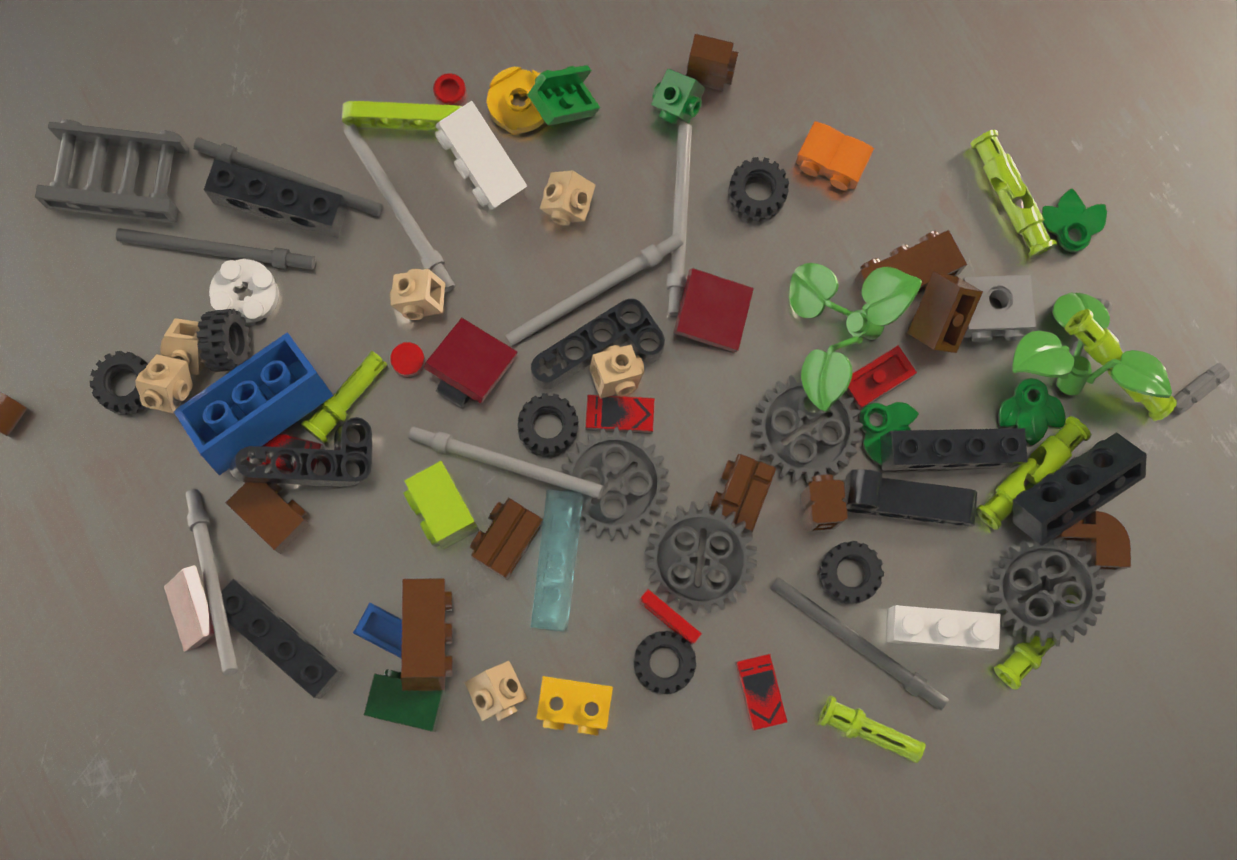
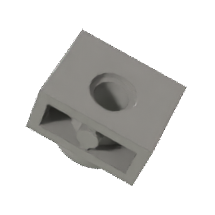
M1031 275L964 277L962 279L983 291L964 338L972 337L974 342H984L992 340V336H1005V340L1015 341L1021 340L1036 327ZM989 297L997 298L1002 304V309L992 307Z

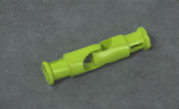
M993 129L975 138L970 145L973 149H977L985 164L983 169L990 183L998 193L999 199L1017 234H1022L1029 247V257L1034 258L1051 250L1057 243L1054 239H1050L1042 224L1044 221L1042 214L1027 186L1023 183L1010 154H1005L999 143L997 130ZM1021 199L1023 208L1017 206L1015 202Z
M1089 309L1077 312L1066 324L1065 330L1070 335L1074 334L1084 344V350L1096 362L1105 365L1112 359L1120 360L1123 352L1118 339L1107 328H1102L1093 319V313ZM1113 367L1110 368L1109 370H1107V372H1108V374H1109L1110 376H1111V371H1112ZM1120 386L1135 402L1143 404L1149 411V417L1154 421L1167 417L1177 404V400L1173 396H1170V398L1154 397L1133 392Z
M1069 416L1065 421L1066 425L1055 436L1050 435L1030 455L1027 463L1019 465L995 489L996 494L985 505H979L976 508L978 516L989 527L998 530L1002 525L1001 522L1013 511L1012 500L1020 492L1030 489L1041 482L1048 474H1053L1072 457L1071 452L1082 441L1087 442L1091 438L1092 434L1085 424L1079 419ZM1025 478L1029 481L1026 486H1024Z

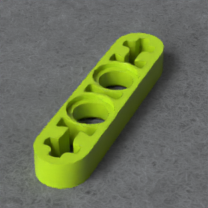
M348 101L343 103L342 122L348 126L356 125V127L438 131L435 125L462 106Z

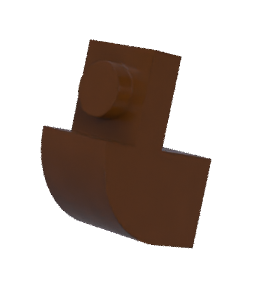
M1094 511L1085 517V524L1084 519L1053 538L1054 541H1063L1065 539L1073 542H1086V555L1090 554L1092 556L1088 567L1099 566L1100 570L1116 571L1131 567L1129 535L1123 524L1108 513Z

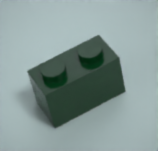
M385 669L384 675L374 673L364 716L436 732L446 690L402 691L401 672Z

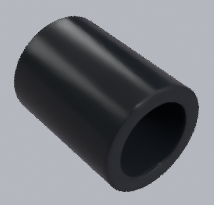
M443 380L440 381L436 389L437 393L462 408L471 398Z

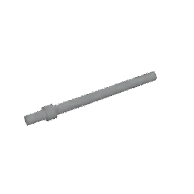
M688 124L679 125L673 235L678 233L684 245L672 251L671 273L667 275V289L670 290L669 315L678 316L687 280V275L684 274L692 133V126Z
M350 125L344 130L345 134L423 257L421 262L425 269H430L446 283L445 293L451 291L456 285L443 266L445 261L437 250L434 251L356 125Z
M676 233L656 246L651 244L641 250L642 254L507 333V339L513 346L647 266L652 268L663 261L662 257L684 245L682 239Z
M412 427L409 433V440L432 446V450L439 453L448 454V452L598 499H600L603 492V485L453 439L452 435L441 431L432 433Z
M191 489L186 492L190 512L187 515L189 530L194 532L223 674L233 675L238 672L208 533L210 527L208 512L203 510L200 491Z

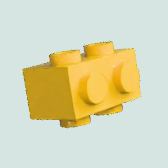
M543 676L536 719L544 720L543 727L564 730V724L566 723L579 725L578 733L599 735V729L607 730L613 687ZM556 697L561 698L564 703L562 709L554 711L550 705L552 699ZM588 703H595L598 706L599 711L595 716L586 714L585 706Z

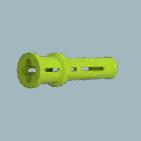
M370 351L358 368L333 394L334 396L322 403L310 420H304L301 425L317 440L325 444L327 441L326 436L339 421L344 422L347 419L346 416L348 414L346 411L388 364L382 361L383 359L375 352Z
M1069 599L1065 601L1070 604H1075V602L1070 601ZM1037 636L1030 643H1018L1014 647L1015 652L1003 664H997L994 667V671L1006 685L1014 690H1018L1021 687V681L1032 669L1037 670L1041 666V658L1055 643L1052 638H1047L1046 644L1043 647L1040 644V638Z
M833 696L828 697L819 717V725L825 726L828 724L845 732V736L851 739L859 736L915 763L920 761L925 750V742H920L893 728L867 718L866 713L862 709L856 708L854 710L836 702V697Z

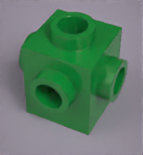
M667 68L662 81L656 85L653 91L651 105L660 111L659 117L675 125L678 120L689 124L692 117H695L701 108V97L705 87L696 79Z

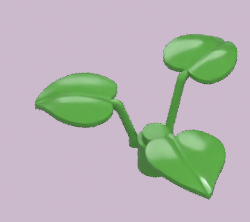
M806 263L795 269L791 277L789 291L790 304L795 313L803 318L813 319L820 316L825 306L848 317L846 326L850 334L853 335L852 338L829 346L827 352L815 349L806 357L801 370V379L808 398L815 406L822 411L828 412L831 406L845 393L851 382L852 365L849 359L843 353L835 351L854 343L861 344L863 338L874 340L880 337L884 326L895 322L910 306L920 289L921 279L895 268L880 267L872 271L863 284L862 297L866 304L863 305L862 310L851 311L829 300L836 294L839 286L837 277L829 268L816 263Z
M1067 293L1059 297L1053 306V316L1064 328L1073 315L1085 309H1089L1093 313V319L1102 328H1108L1110 323V316L1106 307L1099 300L1087 294ZM1033 331L1021 339L1014 353L1012 371L1014 373L1025 372L1057 378V387L1068 395L1081 393L1086 382L1093 384L1097 377L1112 367L1111 377L1113 380L1128 390L1161 398H1170L1172 394L1165 367L1156 357L1146 352L1126 351L1122 354L1120 360L1112 359L1092 373L1089 360L1080 356L1084 346L1080 340H1078L1075 353L1072 356L1069 352V347L1062 346L1060 339L1056 335L1045 331Z

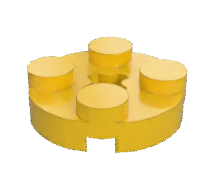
M521 67L507 68L498 73L490 83L487 96L489 114L498 126L506 129L512 135L532 131L545 122L527 95L534 86L536 77L540 74L537 71L521 70ZM517 93L520 97L526 95L528 99L525 100V105H513V95Z

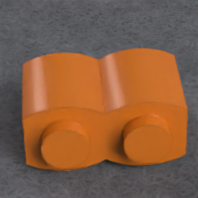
M814 121L798 153L796 163L800 166L801 171L807 175L814 177L818 175L825 176L830 179L831 185L838 189L847 190L849 188L855 190L874 148L857 138L844 135L833 127Z

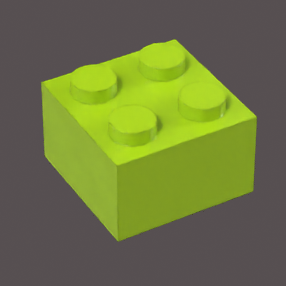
M442 460L404 480L408 490L403 492L416 516L422 513L425 520L419 524L432 545L438 543L444 550L479 531Z

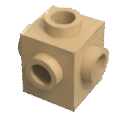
M575 171L551 172L547 186L544 189L540 209L551 215L552 221L561 225L585 221L596 185Z
M410 269L406 273L394 274L393 285L390 291V305L410 320H420L423 316L442 314L446 283L430 269Z
M175 318L164 334L160 353L162 356L187 361L190 375H199L205 366V360H202L200 357L201 349H198L197 343H200L199 338H197V332L200 331L198 327L199 322Z
M614 345L600 353L593 354L589 368L600 399L616 394L618 396H626L638 389L641 377L645 372L643 361L639 355H635L632 345L623 347Z
M158 354L138 374L135 380L142 406L173 413L193 388L187 361Z
M510 661L490 668L464 682L482 721L494 715L500 721L516 713L515 705L527 699Z

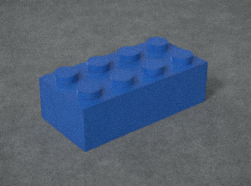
M287 332L182 404L174 413L200 455L220 476L230 469L232 458L241 449L248 446L264 445L334 395Z

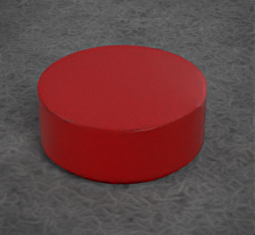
M443 74L436 79L433 85L435 99L440 105L459 106L466 98L465 83L456 74Z
M403 342L397 345L391 353V365L396 373L403 377L416 376L425 366L424 353L415 343Z

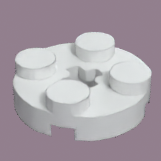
M239 259L236 261L229 260L221 265L220 270L216 272L211 281L209 296L211 306L215 310L236 309V311L241 313V317L245 318V326L250 327L256 325L255 322L261 321L263 318L266 319L273 313L278 303L279 290L273 275L264 265L254 260ZM248 285V289L253 293L251 297L245 296L244 300L240 301L236 291L238 288Z

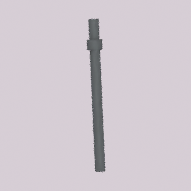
M199 137L194 142V150L216 157L217 160L340 194L343 196L347 206L377 217L381 214L383 204L240 153L234 146L225 143L219 145Z
M118 228L116 231V240L120 242L237 259H249L257 262L271 263L272 267L287 269L288 266L313 270L315 266V256L290 253L289 249L275 247L274 250L123 228Z
M777 577L770 588L902 682L905 685L904 689L915 697L920 695L940 711L945 707L949 699L927 684L928 680L917 672L911 673L780 577Z

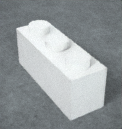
M470 101L435 125L438 129V132L435 133L436 138L445 150L451 149L457 158L454 161L455 167L464 179L469 176L476 187L472 192L482 207L488 205L491 210L527 187L473 101Z
M899 605L888 608L886 643L978 651L999 649L1000 614Z

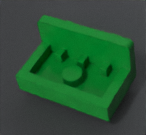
M588 65L579 67L569 66L556 71L546 70L536 77L535 84L527 95L548 126L592 117L600 109V106L583 83L592 71Z

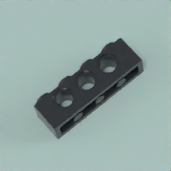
M216 159L213 161L204 187L205 193L215 204L335 238L339 237L348 210L347 204L340 194Z
M1025 428L896 430L880 437L882 470L1011 468L1028 462Z
M1117 432L1107 439L1097 442L1093 448L1084 454L1071 459L1067 465L1053 474H1048L1041 482L1030 489L1020 492L1012 500L1013 523L1043 546L1146 477L1147 454Z
M232 579L223 589L221 594L227 622L313 698L321 699L344 672L242 582Z

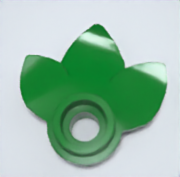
M1069 189L1059 199L1057 207H1042L1043 224L1048 231L1057 235L1059 244L1065 250L1079 252L1089 245L1091 236L1103 230L1107 219L1106 205L1096 204L1086 209L1085 204L1075 190ZM1070 232L1075 233L1078 236V241L1071 240L1068 234Z
M1027 378L1018 383L1014 396L1005 400L999 410L1000 426L1009 427L1017 425V428H1025L1026 442L1032 446L1044 437L1048 430V425L1063 427L1066 420L1065 410L1061 401L1049 395L1046 385L1035 378ZM1031 389H1035L1037 392V397L1034 401L1028 399V392Z
M895 402L888 406L881 403H871L862 409L859 414V423L863 424L861 429L865 432L863 445L866 453L873 461L882 465L881 436L890 431L911 430L908 425L919 415L912 406L903 402ZM871 415H877L880 418L881 423L879 426H874L870 423Z

